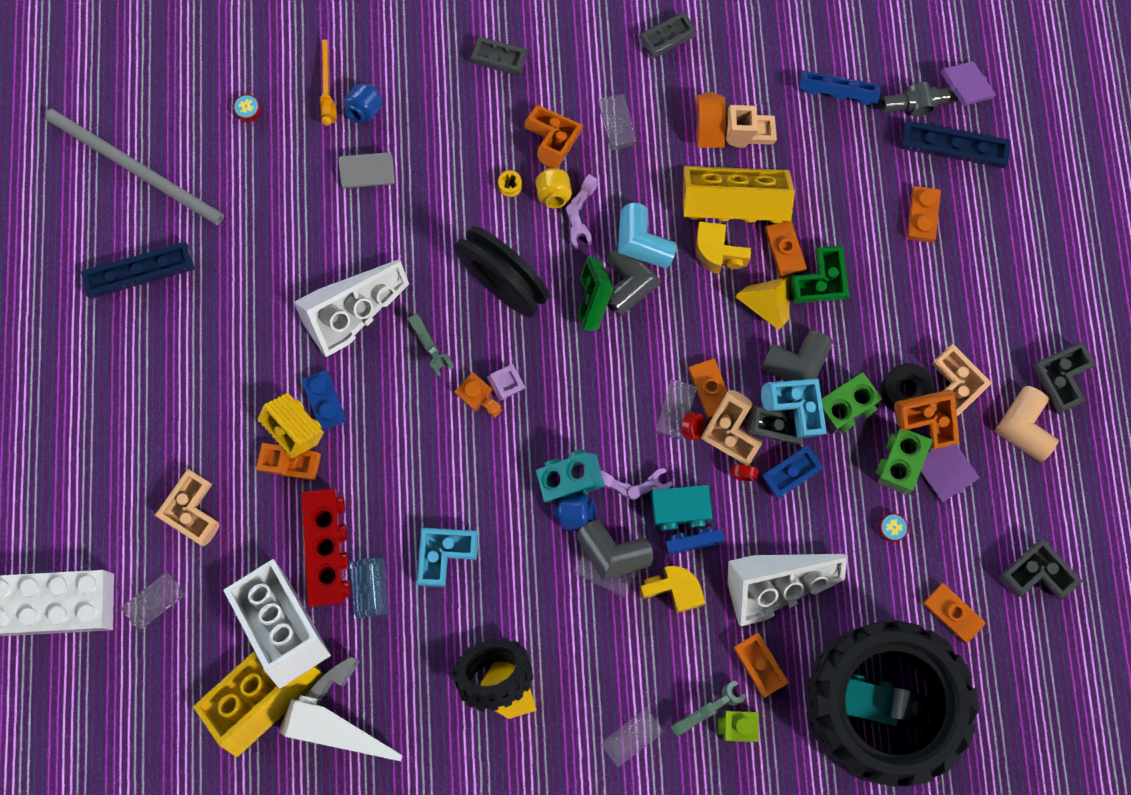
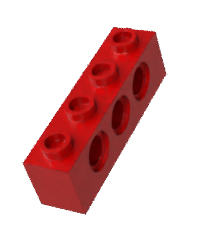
M336 489L301 492L308 606L319 608L347 605L346 598L351 596L349 580H345V569H349L348 553L343 552V541H347L346 525L341 523V513H345L344 497L340 496ZM324 514H331V523L326 527H320V517ZM331 541L333 543V551L329 555H322L320 552L322 544ZM333 569L335 571V579L329 584H324L322 581L323 573L326 570Z

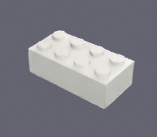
M274 559L224 589L265 672L279 689L331 656L287 576Z
M105 570L1 575L0 636L113 630L114 573Z

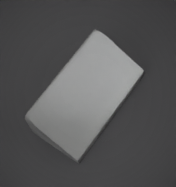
M390 152L338 157L342 189L395 184L394 160Z

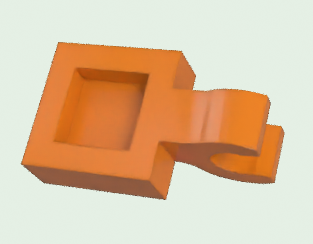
M473 372L454 391L455 395L475 412L481 406L492 417L496 418L502 411L501 406L490 398L494 393L493 389Z

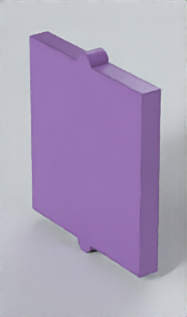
M974 61L943 68L940 71L949 84L950 90L955 93L963 106L993 99L996 96L987 82V78L982 75Z
M956 444L938 449L930 448L920 472L941 503L956 493H963L964 488L980 478Z

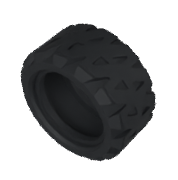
M880 621L853 629L841 635L822 651L814 663L812 675L807 681L805 702L808 713H806L812 735L821 745L819 746L832 763L845 770L847 774L863 781L893 787L916 786L930 782L934 777L947 773L961 759L959 755L970 746L977 726L973 724L978 714L977 690L971 687L972 675L960 654L956 655L953 652L952 645L932 630L926 631L920 625L914 623ZM875 654L897 656L913 665L925 679L932 698L931 720L924 735L910 748L894 754L882 753L866 744L853 729L846 710V690L852 674L862 662Z

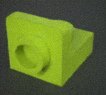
M723 711V717L718 716V734L722 735L723 741L759 742V712Z

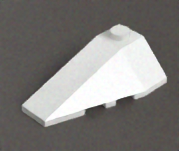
M396 260L320 288L295 301L294 304L303 325L323 355L328 357L348 346L356 338L355 335L365 325L368 326L374 320L372 317L383 306L387 307L409 285L401 261Z
M845 554L753 555L729 561L727 584L738 624L745 626L768 620L775 616L774 611L786 605L790 608L797 605V599L809 593L816 595L845 580L847 556Z
M300 695L299 701L291 699L279 729V733L285 737L401 761L402 755L325 707L316 705L318 699Z

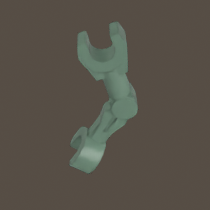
M418 313L409 317V323L429 357L433 358L430 362L433 373L436 376H440L439 369L441 367L448 366L450 369L454 368L449 355H439V350L427 332Z
M732 681L723 687L721 698L713 703L709 702L671 726L676 737L717 713V709L727 703L735 706L743 702L746 698L745 694L735 697L732 693V688L738 685L737 681Z

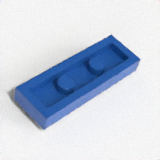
M804 70L801 73L800 89H803L808 94L818 95L819 93H825L839 100H843L846 97L855 99L856 102L861 104L878 103L880 97L879 84Z

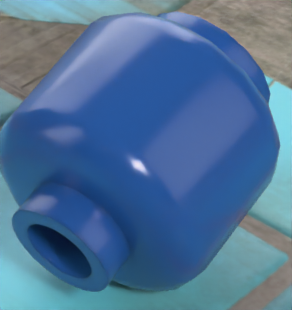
M370 84L355 85L344 98L345 114L356 123H368L373 120L382 107V98L378 89Z
M585 493L561 497L559 504L554 506L555 521H559L561 527L566 531L580 530L588 522L596 520V503Z

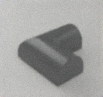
M618 246L607 256L606 261L622 278L613 287L614 289L609 300V305L621 317L660 286L662 282L644 261L618 253Z
M809 330L798 354L772 343L761 370L785 381L817 379L833 344V340L824 333Z
M1082 341L1034 363L1032 368L1057 413L1061 414L1086 401L1073 376L1095 367L1096 364Z
M760 406L750 408L744 421V429L747 434L795 445L802 444V438H797L793 409L766 411L764 407Z
M600 520L588 522L580 528L576 535V538L603 581L650 567L652 564L653 551L647 539L639 538L616 545Z
M1043 538L1039 539L999 575V579L1005 588L1017 597L1023 596L1041 580L1058 600H1063L1083 582Z

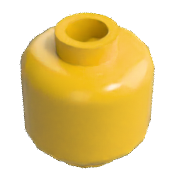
M547 168L537 176L536 190L540 203L549 208L557 209L569 201L572 189L570 178L564 170Z

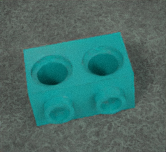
M578 450L570 453V458L562 461L561 459H553L545 462V467L537 469L536 473L544 502L559 503L561 497L570 494L588 493L605 487L597 455L586 453L585 450ZM582 465H584L585 474L581 478L579 475V469ZM559 473L560 483L556 486L555 477Z

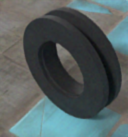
M471 226L466 232L467 240L459 239L454 245L458 258L470 273L503 303L524 316H534L538 311L536 303L544 304L550 297L543 281L515 251L499 238L480 227Z

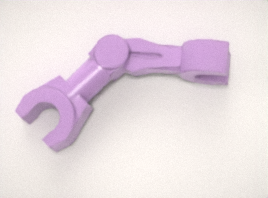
M590 174L585 178L578 195L572 199L566 208L572 226L571 243L575 249L579 248L577 238L580 236H584L587 239L588 245L592 244L591 233L585 224H582L579 216V210L582 209L584 201L588 195H592L598 186V179Z
M665 468L658 469L647 478L646 482L634 487L630 484L619 482L610 474L601 471L605 484L604 488H611L630 500H636L652 490L669 489L673 485L671 481L667 484H661L658 481L659 475L666 473Z

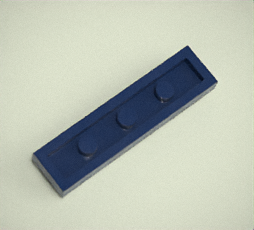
M906 121L900 149L1005 169L1009 161L1011 140Z
M187 242L83 270L81 275L86 296L92 299L195 270L189 245Z

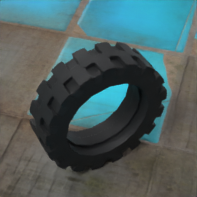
M501 637V640L489 638L486 642L479 641L475 643L473 648L468 647L464 651V655L458 657L456 660L457 666L453 668V679L461 700L465 701L469 707L473 708L475 706L480 711H485V709L489 708L491 711L499 710V707L502 706L505 708L511 706L514 700L519 701L523 697L524 691L528 692L531 687L530 681H533V669L526 649L523 646L520 647L519 642L515 640L511 642L509 638ZM499 661L515 665L513 673L498 684L479 686L471 682L473 675L487 664Z

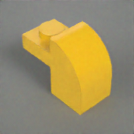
M699 222L695 252L698 261L705 269L719 274L722 264L732 269L747 267L751 256V248L724 245L725 224Z
M678 566L665 567L663 572L666 579L661 580L660 575L645 579V585L639 588L642 599L670 592L676 614L706 604L697 578L687 569Z

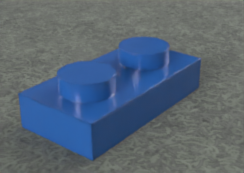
M328 370L302 379L316 420L320 423L323 431L348 422Z
M807 445L763 474L761 478L778 500L823 470L824 467Z
M706 527L697 530L698 535L689 537L686 536V533L670 536V541H667L664 545L666 555L670 556L722 544L724 541L722 529L714 531L713 527Z

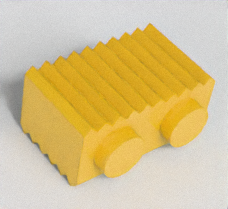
M288 392L269 403H265L258 416V422L265 426V430L272 434V438L279 442V445L283 447V450H286L290 458H294L317 446L324 433L320 423L312 419L304 410L302 403L299 400H295Z

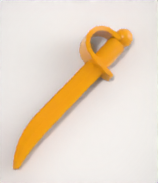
M325 39L322 40L323 95L320 96V111L322 124L329 126L331 123L336 122L337 110L335 102L329 96L328 41Z

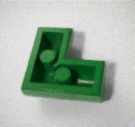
M843 246L816 248L818 274L795 275L791 278L790 291L793 304L839 301L850 298Z
M588 256L580 276L585 294L577 316L583 330L597 331L602 323L614 288L603 263L598 258Z

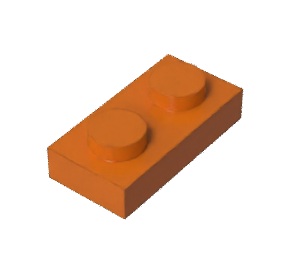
M919 186L913 187L907 231L908 240L934 243L936 240L941 190Z
M759 633L733 647L763 698L789 683Z

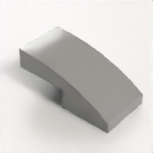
M351 657L339 663L319 679L306 696L318 699L316 705H319L333 682L340 686H345L360 661Z

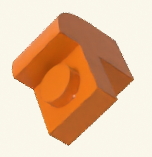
M713 92L696 95V139L698 148H724L726 133L725 97Z

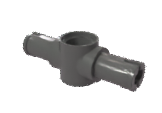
M919 82L909 86L902 94L882 96L880 99V109L882 113L899 110L911 111L913 116L918 117L933 112L940 104L959 102V99L950 90V87L937 89L936 87H930L928 82Z

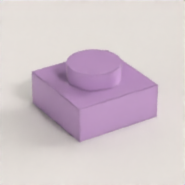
M513 364L487 377L499 402L526 388Z

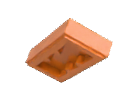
M792 220L766 226L765 233L779 277L784 278L806 272L807 267Z
M715 358L688 368L707 419L713 417L728 392Z
M941 583L922 603L964 644H968L986 624L944 583Z

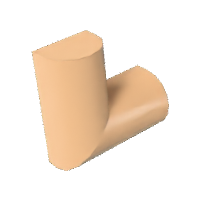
M954 344L950 345L931 363L951 383L943 391L952 390L955 392L957 417L992 384Z
M1031 386L1022 388L994 430L995 433L1040 463L1050 456L1059 442V439L1035 424L1049 399L1043 392Z
M729 390L700 437L702 440L748 466L763 443L760 439L747 434L745 430L740 428L741 423L752 407V402L743 394Z
M187 469L155 516L199 545H207L215 536L219 528V522L197 509V506L213 484Z

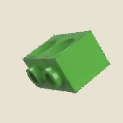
M864 372L822 398L825 425L831 434L838 430L843 434L856 425L855 419L861 415L866 419L879 410L877 405L882 398ZM854 394H863L866 398V404L858 403L855 400ZM832 408H840L844 413V418L838 419L834 417Z
M901 428L896 435L891 433L885 448L890 450L886 460L881 458L875 473L880 475L877 484L909 496L914 490L933 440L909 430L903 431ZM909 443L912 445L914 453H904L901 450L900 444ZM895 467L901 469L904 473V478H894L890 473V469Z

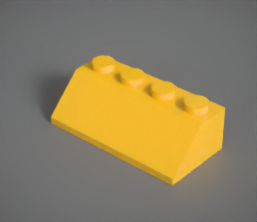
M684 166V217H689L692 220L715 218L719 221L742 219L745 222L768 220L772 223L791 221L795 190L789 170Z
M253 651L199 700L193 708L218 745L235 757H238L286 713L291 699L299 701L300 695H306L318 680L324 676V673L316 665L279 689L265 672L256 652Z

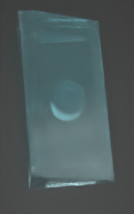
M368 558L350 562L354 618L388 615L389 604L385 560L383 558Z

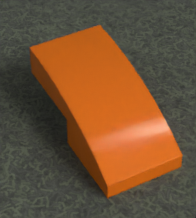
M262 443L256 470L316 481L321 454L315 451H306L294 458H290V455L286 453V450H283L282 446Z

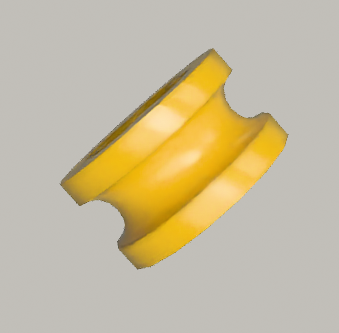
M508 170L499 176L498 187L501 194L512 198L521 192L522 179L517 172ZM508 179L509 182H511V179L515 180V187L511 188L510 186V189H507L505 181Z

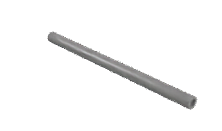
M49 109L47 111L45 119L213 224L219 225L224 218L223 213L56 110Z

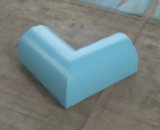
M639 203L627 204L620 211L618 253L667 269L673 261L676 243L648 233V209L646 206Z
M819 379L769 382L763 385L761 401L766 411L793 409L797 438L827 434Z
M421 528L417 585L437 588L446 587L448 558L477 559L478 531Z

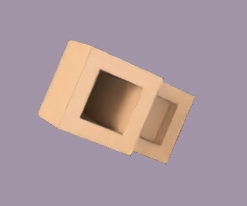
M730 105L726 110L727 143L739 148H746L748 144L773 145L777 141L775 116L757 115L756 106Z

